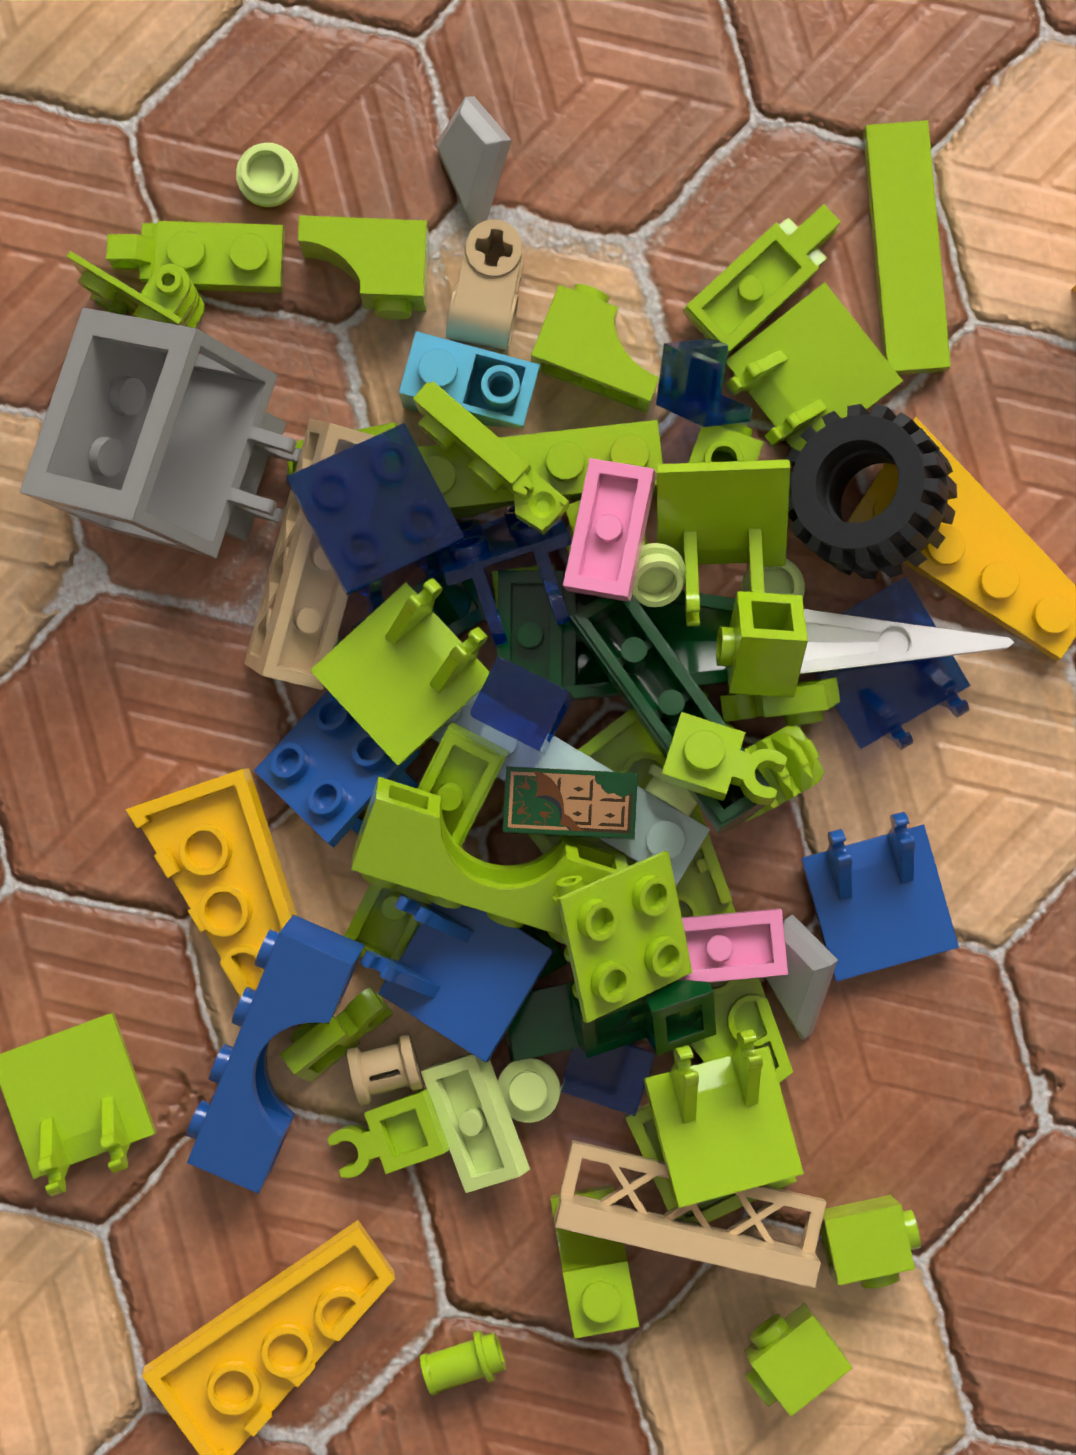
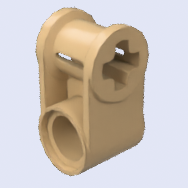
M488 219L477 224L470 231L465 244L458 283L456 282L451 298L446 338L509 350L517 315L518 290L523 270L522 241L518 231L511 224L500 219ZM493 243L503 244L505 256L499 258L497 266L486 265L484 253H490Z

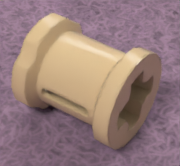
M410 1033L401 1035L398 1043L364 1052H361L358 1047L347 1049L350 1075L360 1106L369 1104L372 1096L405 1087H410L413 1092L423 1090L420 1066Z

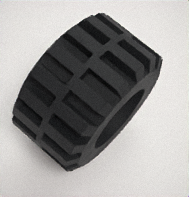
M862 404L847 406V417L841 418L835 411L822 416L825 426L818 432L809 426L800 435L807 442L803 449L798 451L791 448L787 457L790 464L794 467L792 474H790L789 495L791 497H789L788 518L793 523L789 527L795 536L806 544L808 549L838 571L847 575H851L854 571L863 579H877L878 571L881 570L891 578L903 574L901 563L907 560L915 567L919 566L927 560L921 551L929 543L935 548H939L946 537L938 529L941 523L952 525L956 513L948 504L949 499L957 498V484L948 476V474L953 472L948 459L942 454L935 442L910 417L902 412L896 416L887 406L875 404L870 414ZM887 463L896 465L898 469V487L889 506L881 514L868 521L860 523L844 522L841 514V499L847 484L854 475L862 469L875 464Z

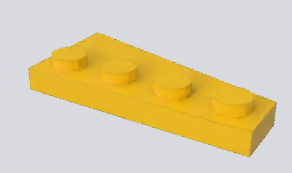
M915 417L913 421L935 442L952 467L953 472L948 474V476L957 484V498L949 499L948 504L956 513L952 525L941 523L938 529L946 537L937 549L929 543L921 551L927 558L926 561L917 567L908 560L903 563L1054 661L1062 659L1076 637V585ZM884 463L847 520V523H860L873 519L889 506L898 487V469L896 465Z
M250 768L240 769L125 809L136 828L143 830L156 851L154 857L166 877H172L191 908L188 912L201 933H206L221 957L220 965L239 996H242L246 987L256 990L264 969L254 966V963L268 931L272 929L280 932L292 915L297 916Z
M357 1220L145 1365L142 1377L199 1455H234L250 1436L254 1437L272 1417V1411L295 1386L298 1388L315 1369V1363L335 1341H340L395 1280L394 1270L362 1224Z

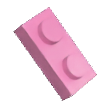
M589 458L563 582L566 591L631 602L657 477L653 468Z
M782 909L682 917L693 973L678 980L715 982L788 975Z

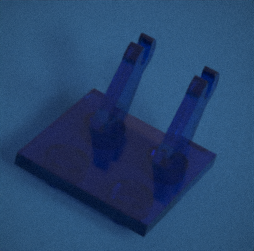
M405 423L287 476L286 480L344 593L347 596L359 590L360 595L365 594L368 600L367 608L371 614L384 603L382 597V577L415 562L417 568H423L425 582L432 578L438 584L443 582L439 569L440 551L463 541L464 535Z
M512 505L503 511L504 517L481 525L479 520L462 521L446 528L443 531L444 537L432 541L447 586L472 578L495 646L507 643L508 641L483 567L531 552L557 625L570 621L548 552L572 544L569 531L561 518L543 535L519 520L515 514V505Z
M907 576L842 613L843 615L937 628ZM954 656L815 672L818 679L837 677L840 703L834 707L859 749L866 747L883 736L892 740L900 750L907 748L914 742L911 734L905 732L902 725L936 705L948 708L956 718L970 711L966 699L961 700L957 693L971 685Z

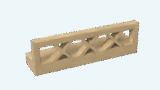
M309 419L244 662L245 665L261 676L323 690L324 685L315 677L310 669L335 647L391 440L336 424Z
M572 1140L554 1215L556 1228L807 1287H816L821 1261L816 1256L815 1251L826 1206L824 1199L766 1185L733 1193L737 1195L749 1215L729 1228L721 1229L708 1224L697 1206L700 1203L682 1208L674 1207L663 1215L649 1212L645 1209L634 1190L656 1176L669 1179L664 1161ZM582 1158L610 1165L622 1186L600 1200L574 1194ZM621 1168L643 1173L628 1181ZM628 1194L636 1208L615 1204L614 1202ZM746 1197L768 1203L754 1211ZM783 1206L808 1211L800 1247L773 1241L761 1220ZM692 1210L699 1223L678 1219V1217ZM755 1224L763 1238L741 1232Z

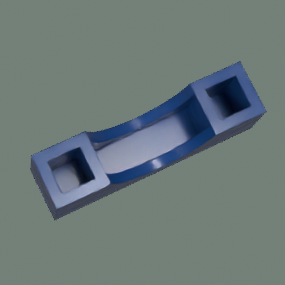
M292 915L280 932L272 929L268 931L254 963V966L264 969L256 990L246 987L232 1017L231 1023L241 1027L233 1047L227 1044L222 1046L208 1080L218 1084L211 1103L204 1100L200 1101L187 1129L186 1136L196 1140L188 1158V1164L259 1194L275 1165L295 1116V1113L280 1099L269 1078L267 1051L270 1040L276 1034L291 1026L303 1023L330 1022L343 1000L364 949V944L296 915Z

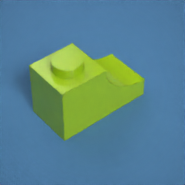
M299 215L298 242L303 256L331 263L351 276L360 287L359 294L364 309H374L375 316L393 320L411 318L412 311H426L429 260L427 220Z
M559 284L531 353V362L540 364L539 372L647 413L660 377L643 369L624 350L615 329L618 307L609 304L610 297L594 287L575 284L574 288L570 289Z
M613 1184L578 1190L574 1194L600 1200L613 1192L614 1187ZM559 1194L550 1195L553 1217ZM556 1228L574 1339L639 1327L624 1243Z

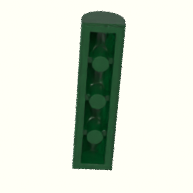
M633 594L631 602L599 597L569 616V624L665 759L667 758L681 712L727 726ZM759 770L755 771L757 781L763 786L771 787ZM729 784L724 801L688 790L718 834H723L735 828L765 806L750 801L743 794L741 788L733 784Z

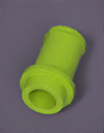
M481 1330L473 1332V1340L430 1354L420 1355V1365L429 1393L434 1396L441 1391L483 1377L486 1378L488 1383L495 1381L497 1373L506 1371L504 1355L496 1333L483 1335Z

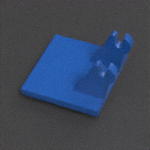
M327 690L256 767L254 772L334 848L351 829L359 834L363 822L359 814L369 804L378 776L388 780L393 778L398 783L418 788L419 784L404 770L415 760L421 751L419 749L415 751L398 767Z
M904 811L890 815L891 829L888 834L844 845L846 837L843 830L828 832L829 846L827 851L800 858L824 945L838 959L833 974L834 981L844 980L959 948L925 825L907 828V824L910 823Z
M401 893L394 906L403 912H408L415 916L414 919L421 923L399 960L382 957L375 952L367 950L360 963L368 969L377 970L381 973L380 977L385 979L378 992L379 995L485 1063L489 1062L555 950L520 928L507 927L496 923L484 911L465 905L454 909L442 907L433 902L430 905Z

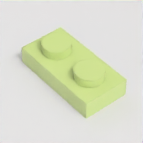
M468 1053L421 1071L465 1193L520 1177L530 1170L490 1060L485 1063L475 1055Z

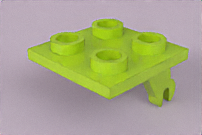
M825 282L725 361V364L735 375L725 384V387L733 396L741 391H747L775 426L765 435L770 444L775 446L779 442L786 440L791 448L801 451L807 443L800 435L809 426L816 432L825 426L822 416L835 411L841 418L847 417V406L862 404L868 410L903 382Z
M789 459L657 464V543L669 545L678 551L686 566L684 584L686 626H700L698 565L747 563L749 592L765 593L763 567L786 566L790 487Z
M434 578L423 584L424 589L419 594L405 582L310 669L315 677L398 767L495 679L477 659L479 649L486 642L488 636L477 627L468 634V639L462 643L432 611L435 599L443 590Z
M114 1012L0 1054V1086L33 1179L47 1175L49 1184L45 1186V1189L51 1197L66 1192L65 1176L70 1165L108 1151L111 1161L108 1162L109 1169L114 1174L128 1169L127 1152L130 1143L157 1133Z
M752 1029L737 1033L738 1046L732 1056L691 1066L690 1059L693 1058L691 1048L688 1045L675 1048L673 1052L674 1064L670 1072L643 1079L677 1208L804 1174L770 1048L766 1046L754 1049V1042L757 1041V1037Z

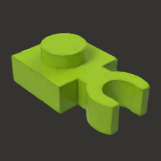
M837 677L798 682L794 697L732 694L728 692V695L720 696L724 722L759 716L766 718L784 715L785 725L795 726L823 721V710H828L840 703Z
M681 712L659 781L721 801L725 799L729 784L739 786L743 794L750 801L760 805H771L776 798L778 790L761 785L755 777V771L760 768H769L773 771L782 772L786 765L787 757L774 749H760L752 754L741 751L746 732Z
M369 987L357 995L337 1016L333 1015L329 1023L315 1022L301 1025L290 1037L293 1044L280 1053V1056L294 1075L312 1082L347 1055V1049L361 1044L359 1038L379 1027L394 1013L378 993L375 994Z
M427 1089L366 1111L364 1116L369 1129L359 1125H346L327 1138L330 1146L342 1141H348L357 1148V1161L351 1162L339 1170L342 1178H352L360 1175L373 1164L376 1157H380L385 1173L388 1174L445 1154L449 1150Z

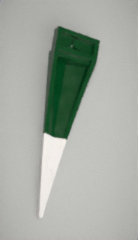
M498 570V701L566 703L621 696L569 624L570 615L599 598V596L566 591L563 586L566 571ZM681 590L674 601L665 606L648 607L639 603L698 686L728 683L727 666H717L716 641L719 627L730 626L735 598L699 593L700 626H686L684 590ZM804 609L808 643L800 674L1003 650L1015 642L1008 637Z

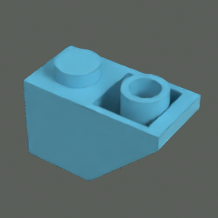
M416 331L399 389V396L403 408L419 412L413 398L428 381L430 383L434 381L485 426L524 428L540 364Z

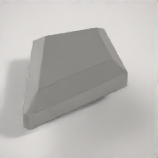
M475 96L464 98L435 144L472 228L488 218L512 141Z
M792 914L783 921L788 975L764 978L800 1039L805 1040L815 1029L838 959Z

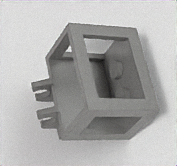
M82 308L20 493L108 531L217 558L224 535L247 541L255 518L280 523L283 510L275 508L277 504L275 501L258 496L256 493L268 457L298 463L301 449L295 448L296 440L283 436L286 422L266 412L278 376L277 374L197 328Z

